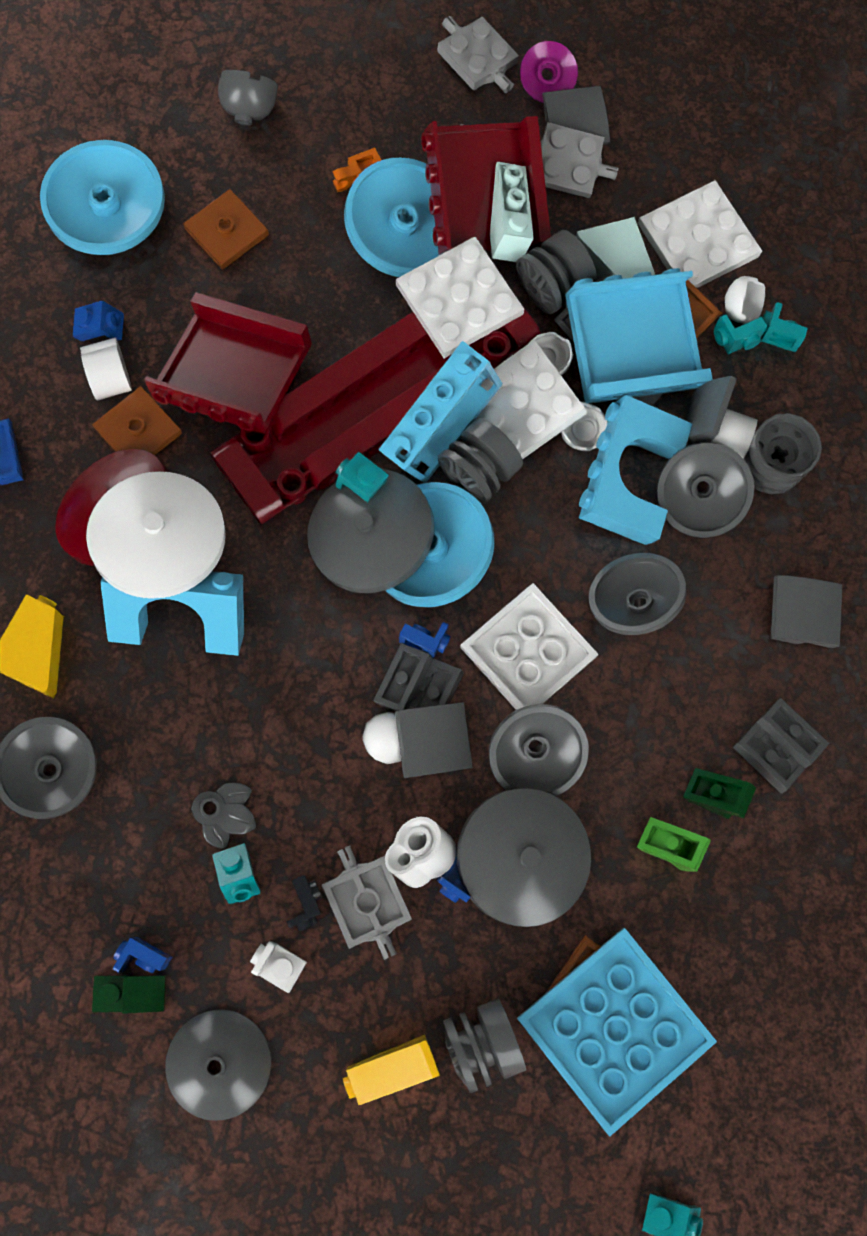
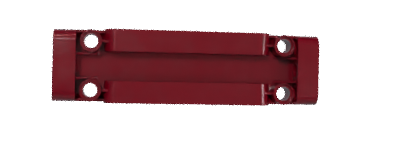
M524 309L522 316L471 343L469 346L486 358L493 368H496L539 335L540 330L533 318ZM412 312L286 394L265 434L254 430L245 431L241 429L240 434L225 441L209 453L252 515L262 525L290 505L302 503L308 493L314 489H325L337 481L338 475L336 470L346 458L351 460L360 452L370 459L379 453V448L450 356L443 358L414 312ZM498 348L502 353L494 354L489 349ZM261 434L264 436L259 442L249 441L253 435ZM291 482L300 484V487L295 491H287L285 489L286 485Z

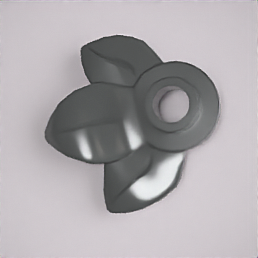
M226 783L216 792L206 791L196 796L191 807L192 815L197 822L202 824L203 837L209 844L225 849L228 845L230 834H245L256 828L253 814L244 806V803L251 795V788L241 783ZM206 802H212L215 805V811L211 815L206 814L203 810Z

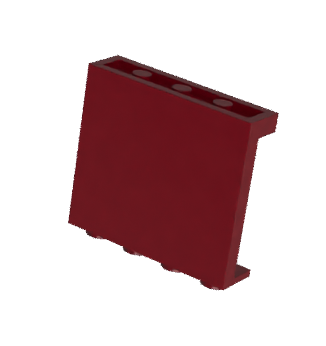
M527 116L521 122L455 126H437V121H432L422 133L421 144L423 151L427 152L428 164L425 167V177L427 183L431 185L432 196L429 198V210L435 219L433 243L435 246H438L439 255L473 237L477 238L485 251H491L490 226L497 161L526 166L533 229V241L529 248L541 247L542 242L551 237L538 116Z
M195 292L190 301L195 314L157 379L147 376L144 379L151 396L161 404L166 405L170 403L181 407L189 413L198 412L208 415L217 422L226 421L236 424L245 431L254 430L265 434L312 345L308 327L299 322Z

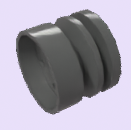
M566 230L558 231L542 242L541 248L535 247L516 261L517 275L525 292L538 308L548 314L555 313L561 306L567 304L565 294L576 281L587 278L593 279V282L597 280L596 268L585 246L576 236Z
M790 413L776 414L765 420L754 433L749 449L744 457L753 476L754 488L768 494H779L795 487L814 468L820 459L822 450L820 436L811 423L797 415Z
M478 418L461 433L462 442L453 441L449 445V449L444 450L438 455V462L446 476L455 486L472 494L481 504H486L491 499V495L500 490L499 480L503 482L509 481L522 468L523 460L516 446L497 426L485 419Z
M499 998L477 1006L479 1024L473 1026L468 1016L464 1012L460 1013V1019L464 1027L462 1031H456L451 1017L443 1020L445 1044L457 1076L467 1086L470 1094L478 1091L473 1077L474 1073L480 1071L485 1085L488 1087L492 1085L489 1067L496 1065L504 1079L526 1071L519 1045Z

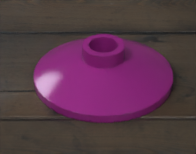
M554 41L540 42L531 47L523 57L520 66V79L523 88L530 97L543 103L542 94L544 92L573 89L578 77L575 57L567 47ZM543 70L551 72L552 77L550 80L543 78Z

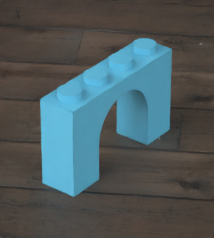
M625 395L615 403L612 402L606 411L605 420L608 423L596 444V448L599 451L596 460L592 462L588 471V478H590L588 488L583 492L579 501V507H582L579 518L647 545L660 540L668 510L636 497L625 487L619 472L621 454L625 447L637 446L670 459L675 453L686 447L692 423Z
M212 571L198 585L181 594L154 599L126 594L113 587L102 577L101 590L108 642L141 645L148 625L147 603L160 599H170L188 605L199 614L204 623L206 652L239 655L244 637L243 575Z

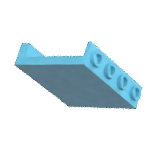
M679 268L666 270L659 275H652L651 272H641L635 274L633 278L625 279L622 278V275L610 276L605 278L604 281L593 282L591 278L576 281L565 294L586 403L619 400L625 395L633 398L692 390L713 380L711 368L702 369L686 287V281L693 276L692 271L680 272Z

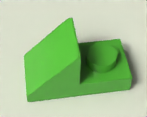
M650 817L637 848L642 852L672 863L681 871L697 872L711 840Z

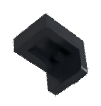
M306 875L292 880L305 913L287 921V925L289 928L297 926L299 932L318 924L316 917L323 914L317 901L323 898L316 880L309 881Z

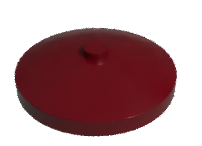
M140 449L118 451L101 458L89 466L72 483L60 503L55 526L56 536L61 547L78 562L95 566L89 554L86 535L90 515L98 501L108 490L127 478L148 472H169L167 467L155 455Z

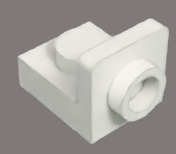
M269 941L267 946L260 944L250 961L255 965L251 973L261 976L287 993L291 992L307 964V961L273 941Z

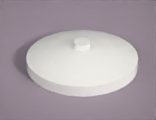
M148 472L121 481L101 497L90 515L86 540L89 554L96 569L109 584L126 594L154 599L181 594L202 582L220 560L226 536L221 509L213 495L204 486L189 477L177 473Z

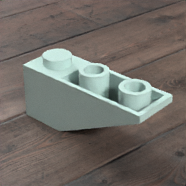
M497 161L490 226L492 259L516 262L526 254L533 241L526 166Z

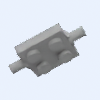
M451 16L446 17L442 26L448 30L451 36L438 43L437 52L473 91L484 84L496 82L504 93L509 92L513 88L514 83L504 73L517 64L519 55L483 17L464 27H460Z
M547 122L541 141L545 186L590 198L594 182L598 176L615 180L618 167L602 164L601 151L605 137Z
M347 846L345 850L350 859L349 861L343 849L337 851L345 870L337 878L322 884V887L348 948L350 949L363 942L376 941L383 960L389 958L384 944L387 945L391 957L397 954L389 934L396 927L412 920L392 873L385 865V857L383 856L370 863L358 864L351 846Z

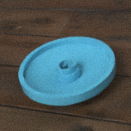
M95 140L79 144L67 150L53 162L42 181L40 203L43 215L50 229L64 244L87 254L110 255L133 248L152 233L163 213L165 193L159 172L144 153L131 145L119 141Z
M389 158L370 165L353 182L345 203V228L355 250L372 267L395 277H401L439 256L438 246H435L433 243L435 219L429 210V198L432 194L431 185L427 183L425 177L426 163L415 159Z
M430 482L417 485L428 500L434 517V537L430 551L422 565L413 575L401 584L385 590L396 600L417 607L445 605L469 593L487 572L493 557L495 544L491 521L481 503L472 494L452 484Z

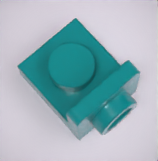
M776 302L772 311L766 310L763 316L767 329L762 336L761 342L796 352L804 341L808 328L792 320L779 319L783 304Z

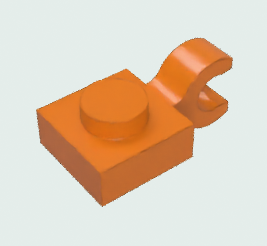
M376 148L348 157L347 167H341L333 171L335 177L333 184L337 192L347 190L362 171L370 165L381 161Z

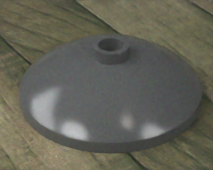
M713 442L696 443L679 450L663 467L657 484L659 507L668 510L666 520L678 531L700 538L715 537L737 526L748 513L754 496V480L745 460L733 449ZM702 481L707 482L708 486L705 491H697L698 483Z
M653 553L630 554L610 562L596 575L589 590V605L595 619L606 629L624 635L646 634L662 628L678 615L686 600V581L680 568L664 556Z
M533 704L509 714L494 731L489 745L491 770L498 783L505 790L529 788L545 791L554 796L567 791L578 781L586 767L589 755L588 739L579 721L568 711L549 704ZM532 741H539L538 746L533 748L529 747V744Z
M55 717L34 718L15 727L0 743V798L10 809L20 815L33 819H51L62 816L76 808L87 797L94 784L97 772V759L94 747L87 735L69 721ZM50 765H55L56 772L53 776H47L46 770Z
M231 1010L207 1011L186 1022L174 1036L166 1056L165 1071L167 1083L175 1100L192 1115L206 1120L230 1119L248 1110L264 1092L271 1073V1052L262 1030L247 1016ZM212 1060H217L221 1064V1071L217 1074L212 1073L209 1069V1064Z

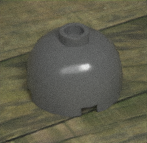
M224 70L219 77L218 98L223 109L228 114L235 116L234 121L243 125H252V120H262L269 116L276 102L278 84L260 75V80L250 77L251 72Z

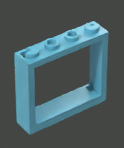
M462 341L385 440L379 451L404 471L426 483L440 466L438 455L444 450L449 449V445L453 441L461 439V433L478 417L503 385L491 363ZM485 379H489L494 383L489 391L481 387ZM403 448L408 451L405 456L400 453ZM421 462L429 467L424 475L416 469Z

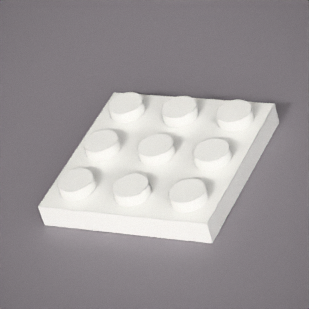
M716 180L640 217L638 221L639 227L666 269L679 268L680 272L692 271L693 276L688 280L696 288L758 258L762 252Z
M476 237L463 242L396 279L397 288L443 358L452 355L462 341L470 345L517 319L524 313L523 306Z
M533 340L494 368L503 385L476 419L482 418L497 426L512 441L521 454L522 459H524L587 414V411L537 342ZM485 379L481 387L489 391L494 383L489 379Z
M534 583L460 645L465 654L516 710L533 704H544L599 655Z

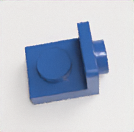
M443 622L435 638L430 636L431 632L417 624H414L412 627L405 623L399 634V643L426 652L434 658L437 652L444 653L451 639V636L447 634L449 624Z
M131 937L128 942L124 940L116 950L113 959L117 962L113 970L118 973L126 971L132 959L136 957L135 964L150 973H154L155 969L158 971L165 970L173 957L139 937Z

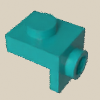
M725 314L719 317L714 327V337L716 342L724 347L727 354L742 348L749 350L761 342V337L767 329V325L763 318L760 317L734 328L730 319Z
M358 452L351 460L346 458L336 470L338 478L335 486L340 490L347 486L368 503L384 485L389 475Z
M245 843L212 854L219 887L228 904L244 902L260 894V888L255 879Z
M650 1193L642 1231L654 1236H700L703 1228V1219L700 1218L701 1207L695 1205L688 1206L656 1193Z

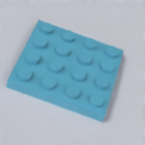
M625 928L618 931L517 1017L521 1025L609 1137L717 1042Z

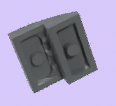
M601 86L544 92L542 94L546 124L549 122L605 137L603 145L610 143L608 119Z
M727 376L714 379L701 385L693 392L684 418L685 421L692 423L686 447L692 445L695 441L711 442L718 435L737 378Z
M775 576L771 639L793 644L806 642L827 648L840 647L842 584L803 577Z
M401 643L373 701L394 713L399 710L450 704L464 672L457 667L432 658L426 652Z
M780 697L738 740L733 748L782 794L789 789L805 768L817 759L829 742Z
M464 702L395 711L404 778L473 768Z

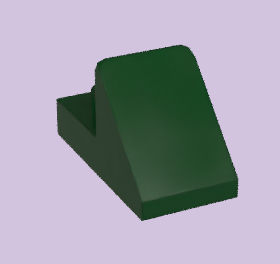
M695 768L683 798L725 819H729L731 815L744 819L756 787L747 781Z
M166 975L94 976L92 1012H122V1014L164 1012Z

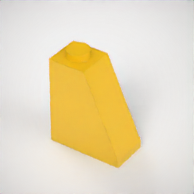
M26 594L0 639V673L54 699L57 693L64 616L55 609L57 603L42 595L35 599Z
M424 1034L348 1066L346 1069L348 1076L343 1078V1083L349 1098L356 1097L358 1105H362L440 1076Z

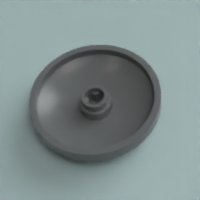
M382 469L389 477L368 503L347 486H344L341 490L335 486L336 483L328 488L318 500L308 524V547L318 569L335 585L357 593L385 591L407 580L426 559L434 537L433 513L428 500L420 488L402 474Z
M519 788L506 790L483 801L466 820L457 845L458 874L467 895L489 917L514 926H538L562 916L579 899L590 873L591 849L586 830L579 817L561 799L537 789Z

